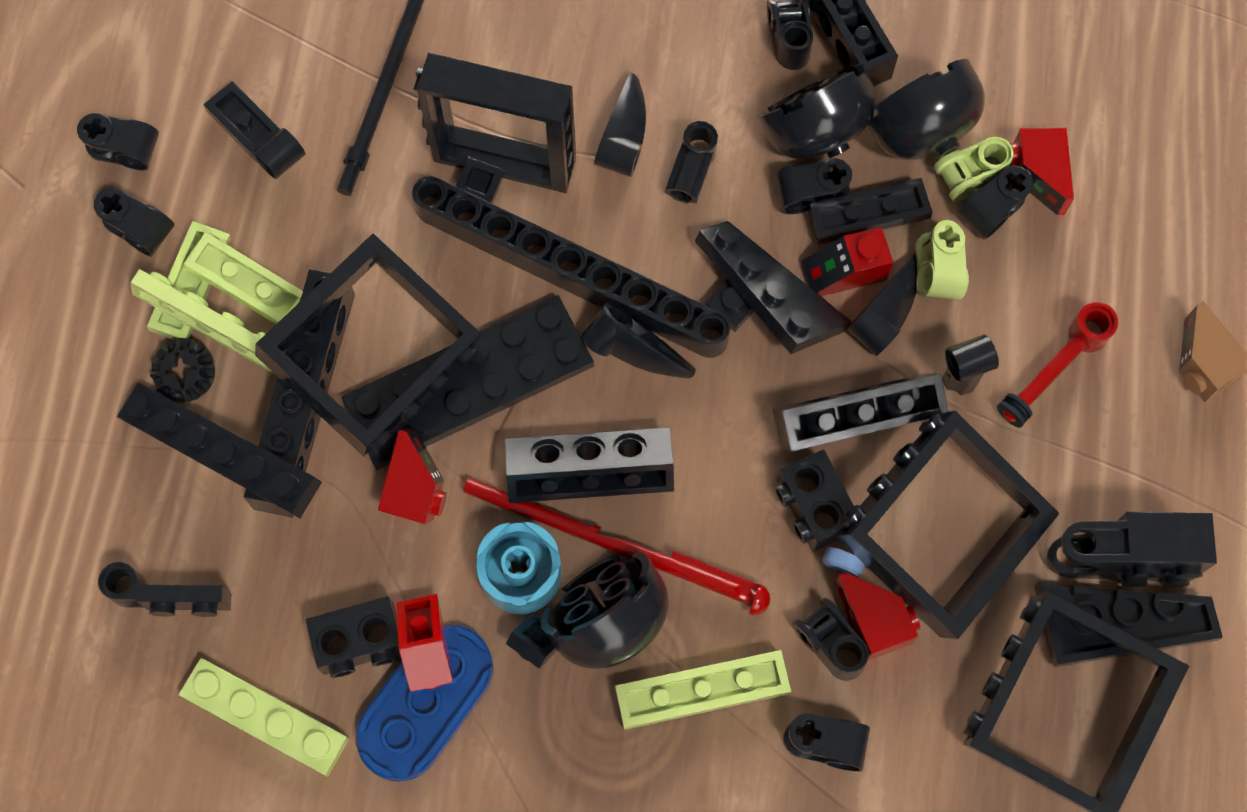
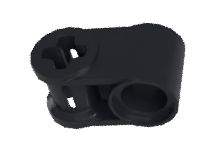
M767 0L768 25L773 36L779 64L789 70L803 68L810 60L813 43L808 0L777 2L776 0ZM790 44H797L799 47H793Z
M100 113L86 115L77 125L78 137L85 144L88 154L93 159L123 165L139 171L149 168L159 136V131L152 125L137 120H125L106 116Z
M831 158L809 164L790 165L775 172L774 178L783 213L790 215L800 214L808 211L809 203L848 195L849 185L852 180L850 166L844 160ZM828 179H833V180H834V183L837 184V185H833V182H832L831 180H828Z
M1009 166L1003 169L984 187L979 188L970 195L958 208L957 213L986 240L1022 207L1026 197L1032 190V176L1023 167Z
M118 188L104 189L94 200V210L97 216L102 219L105 228L149 257L154 255L175 226L174 222L164 213L151 205L142 203Z
M825 597L819 601V608L804 620L797 619L794 621L792 627L801 641L817 655L833 676L843 681L853 680L863 672L869 657L868 647L848 624L838 607ZM842 649L852 650L856 653L859 663L853 667L844 666L838 661L836 653Z
M804 713L797 716L784 732V745L788 752L795 757L824 763L841 770L862 772L870 727L855 721L832 719ZM803 727L808 728V735L815 738L807 746L802 744L803 737L796 734Z

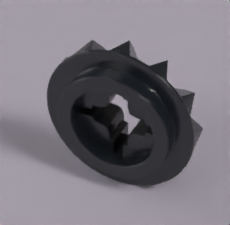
M175 338L168 343L160 345L156 355L151 358L152 372L149 376L154 381L156 391L172 401L191 402L206 394L213 384L215 378L214 359L209 350L198 341L188 338ZM180 358H182L183 364L197 366L198 368L185 374L184 382H181L180 376L168 374V371L178 366Z

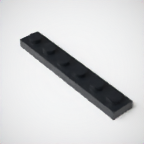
M139 382L117 415L124 422L301 519L322 481Z

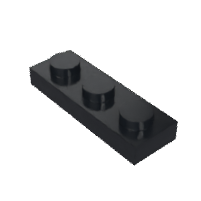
M922 178L812 202L808 206V213L818 244L835 241L846 235L882 227L884 230L931 218L933 213Z

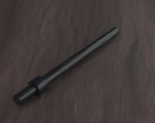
M408 0L354 145L348 147L343 163L346 166L337 187V191L342 195L351 196L360 171H364L370 158L368 149L424 0Z

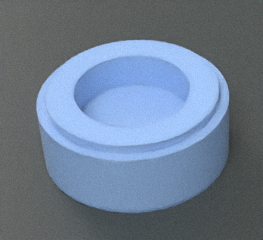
M826 547L821 560L825 566L840 573H849L855 577L861 576L865 566L855 555L833 547Z

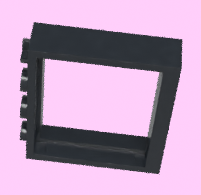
M428 52L424 67L419 66L415 72L417 79L413 89L418 93V110H422V128L427 131L426 145H430L433 161L463 169L467 158L471 157L505 170L504 179L567 193L576 163L572 86ZM449 100L545 122L548 148L454 126Z
M373 233L256 343L255 356L364 457L372 448L378 452L383 446L388 444L394 436V433L390 430L400 420L407 424L416 416L423 407L419 401L429 391L436 395L451 379L447 373L457 363L464 367L479 351L475 345L481 333ZM375 264H378L448 329L457 340L366 430L283 351Z
M954 410L939 414L935 412L929 421L923 422L920 425L919 431L921 434L913 444H906L896 453L893 458L896 464L887 474H881L869 485L867 489L869 496L860 506L857 504L845 514L847 518L842 522L843 526L836 533L835 537L892 592L901 596L907 606H911L916 615L940 638L959 639L1060 513ZM950 436L1024 510L943 608L868 533Z
M1048 591L1039 593L1037 598L1031 596L1027 606L1023 608L1020 619L1025 622L1018 636L1011 634L1001 652V657L1006 660L999 674L992 672L983 687L981 694L987 698L980 712L973 710L966 721L968 723L963 734L967 735V738L963 745L1087 812H1119L1186 675L1189 665ZM1052 612L1158 667L1094 797L988 741Z

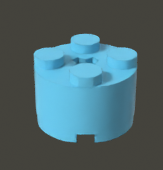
M530 522L501 524L492 529L483 538L478 547L476 571L479 582L486 597L499 609L523 616L543 608L555 597L559 590L563 573L560 553L553 537L539 525ZM526 562L527 571L525 573L518 571L513 574L512 564L516 563L521 566Z

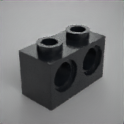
M822 449L779 469L776 479L777 484L774 485V489L783 507L790 506L796 518L793 521V526L800 541L803 544L808 542L813 552L838 541L839 539L835 535L842 528V522L847 518L845 514L854 505L825 450ZM799 477H808L815 483L816 489L810 492L802 491L796 486L795 480ZM821 512L829 514L833 518L835 526L831 528L818 526L814 520V515Z
M389 596L306 619L317 669L324 675L330 673L331 678L350 675L356 671L355 666L371 662L372 666L392 663L397 660L396 655L400 654L397 615L394 604ZM376 625L388 627L387 637L382 642H368V632L372 627ZM336 636L346 637V647L340 654H327V644L332 638Z

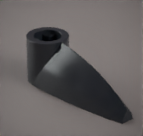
M631 72L608 121L594 161V165L632 177L636 168L646 126V105L639 78Z
M915 254L847 328L875 356H878L899 334L900 328L904 324L913 305L917 291V260Z
M606 303L581 333L583 342L598 355L608 356L611 354L632 366L656 374L688 379L695 375L696 369L646 326L615 304Z

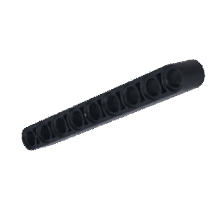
M428 176L419 179L414 184L412 198L419 218L426 224L601 308L606 303L615 304L653 333L703 357L714 358L726 350L730 324L722 313L442 179ZM435 196L440 198L435 204L428 205L423 203L429 197ZM463 213H472L475 215L472 219L468 221H460L457 219L459 215ZM498 229L509 231L502 238H496L491 235ZM535 245L544 248L541 253L535 255L526 252L527 248ZM566 262H574L579 265L576 270L569 272L560 268ZM605 278L614 282L613 286L604 289L595 285L598 280ZM642 295L650 301L645 305L638 306L630 300L634 296ZM671 312H678L685 319L679 323H673L666 319V315ZM706 329H713L718 331L721 337L716 340H708L701 333Z

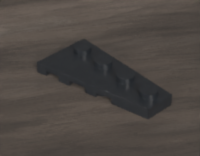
M726 221L699 231L695 239L696 244L790 354L846 332L852 322L849 318L732 223Z
M1042 582L1034 585L1037 596L1039 593L1048 591L1159 650L1213 642L1223 638L1212 596L1163 592L1152 594L1134 592V590L1127 589L1104 590L1078 585L1072 587L1055 586L1053 583ZM1054 612L1051 613L1044 627L1054 667L1134 655Z

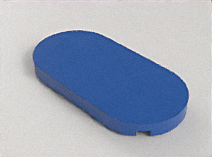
M460 625L444 626L453 683L444 684L435 689H421L410 692L403 663L401 662L364 711L357 725V747L362 762L374 774L389 781L401 782L412 780L425 773L435 763L485 694L492 679L493 661L486 643L476 632Z

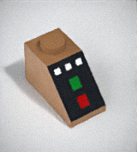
M1202 301L1190 312L1184 321L1179 371L1183 375L1184 382L1189 390L1199 395L1206 402L1240 379L1247 372V353L1206 303Z

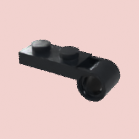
M233 81L203 104L207 113L274 179L280 177L306 155L297 139L287 129H280Z
M114 562L107 565L101 571L98 578L100 591L111 601L121 607L146 608L149 610V614L154 616L169 617L175 616L176 610H192L191 614L194 616L214 617L217 616L218 610H231L232 594L223 585H147L145 578L124 562ZM125 576H130L131 584L129 588L123 593L116 594L115 586L117 582Z

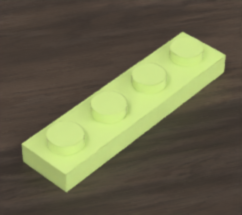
M140 269L131 281L132 295L273 373L255 356L256 343L265 333L259 332L256 335L243 327L244 323L236 316L227 312H223L220 315L208 308L209 304L197 294L187 292L185 295L172 288V282L157 272H151L149 275Z
M781 650L615 686L624 730L791 693Z
M200 658L179 693V696L326 777L330 775L349 741V738L203 658Z

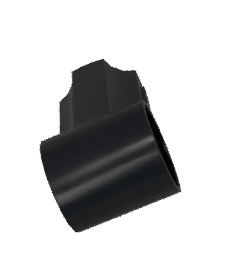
M706 121L692 122L685 129L683 142L665 189V193L674 200L686 204L697 203L710 164L716 154L718 134L712 124ZM695 140H703L709 146L705 149H696L690 143Z
M983 334L946 348L945 360L947 370L942 379L947 390L958 392L961 396L973 392L984 373L995 370L999 366L997 351L991 339Z

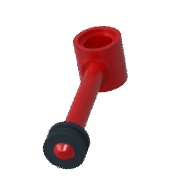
M1092 302L1085 305L1069 327L1070 341L1018 396L1008 393L1005 399H1002V402L997 405V410L1001 416L1013 426L1021 428L1027 422V419H1030L1033 415L1030 409L1032 403L1082 351L1088 353L1096 352L1106 345L1118 328L1116 312L1109 305L1102 302ZM1091 321L1096 323L1101 329V334L1089 331L1085 322Z

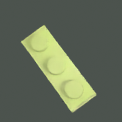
M192 221L167 279L172 282V288L186 295L187 292H192L206 300L212 285L184 269V262L205 232L229 245L231 237L228 233ZM154 308L147 324L150 332L173 340L175 338L189 339L193 328L157 308Z
M207 232L204 233L184 262V269L274 324H277L300 302L303 292Z

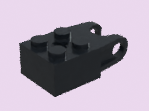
M1126 512L1117 521L1077 522L1069 526L1063 535L1050 545L1047 551V561L1053 572L1065 578L1121 581L1124 587L1145 586L1148 584L1147 581H1163V586L1169 588L1186 587L1190 585V581L1202 577L1205 571L1217 564L1213 513ZM1077 532L1086 533V534H1081V535H1073L1074 533H1077ZM1062 547V552L1066 558L1078 565L1073 568L1061 565L1057 559L1058 548Z

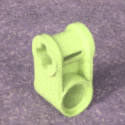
M990 137L968 148L957 150L944 156L934 165V170L936 174L942 175L949 187L951 201L958 202L968 198L976 190L989 183L1003 169L1009 167L1013 159V149L1007 140L1001 137ZM994 157L998 159L1001 164H990L985 160V158Z
M942 220L934 225L931 232L921 235L915 243L917 291L923 297L961 300L965 296L969 284V275L966 268L965 235L957 223L950 220Z

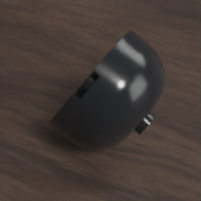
M960 59L947 65L949 72L945 74L938 71L931 75L927 73L917 78L875 106L878 114L869 122L868 128L878 145L886 153L898 159L918 160L935 153L939 157H943L961 146L958 140L967 135L976 126L985 106L983 85L968 59Z
M863 63L838 71V75L835 77L830 76L819 82L816 81L768 107V113L758 114L757 118L771 145L783 155L795 159H809L827 153L829 158H832L850 148L848 142L856 138L868 127L876 109L875 89Z
M636 551L632 558L620 560L618 555L615 554L588 567L561 589L566 594L554 609L552 606L545 608L541 617V628L556 650L569 662L590 669L616 666L639 654L660 632L668 612L669 599L667 588L661 575L645 553ZM596 580V583L603 591L600 599L605 607L602 606L587 583Z

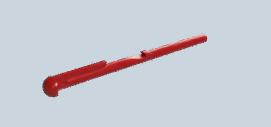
M470 477L465 483L463 492L627 558H632L636 551L643 552L648 556L656 569L751 606L750 615L762 614L770 605V593L762 584L755 583L672 550V557L629 540L608 537L599 533L602 528L599 525L592 526L533 502L509 503L508 492Z

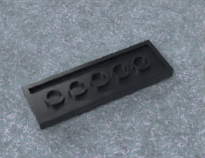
M559 295L480 331V337L475 345L479 351L464 367L457 363L447 373L451 379L436 395L429 391L419 401L423 407L416 416L407 424L400 420L390 430L394 433V436L386 446H383L378 452L373 448L368 452L376 470L390 464L397 435L401 429L411 428L416 430L425 447L594 367V361ZM450 346L342 396L349 414L367 430Z

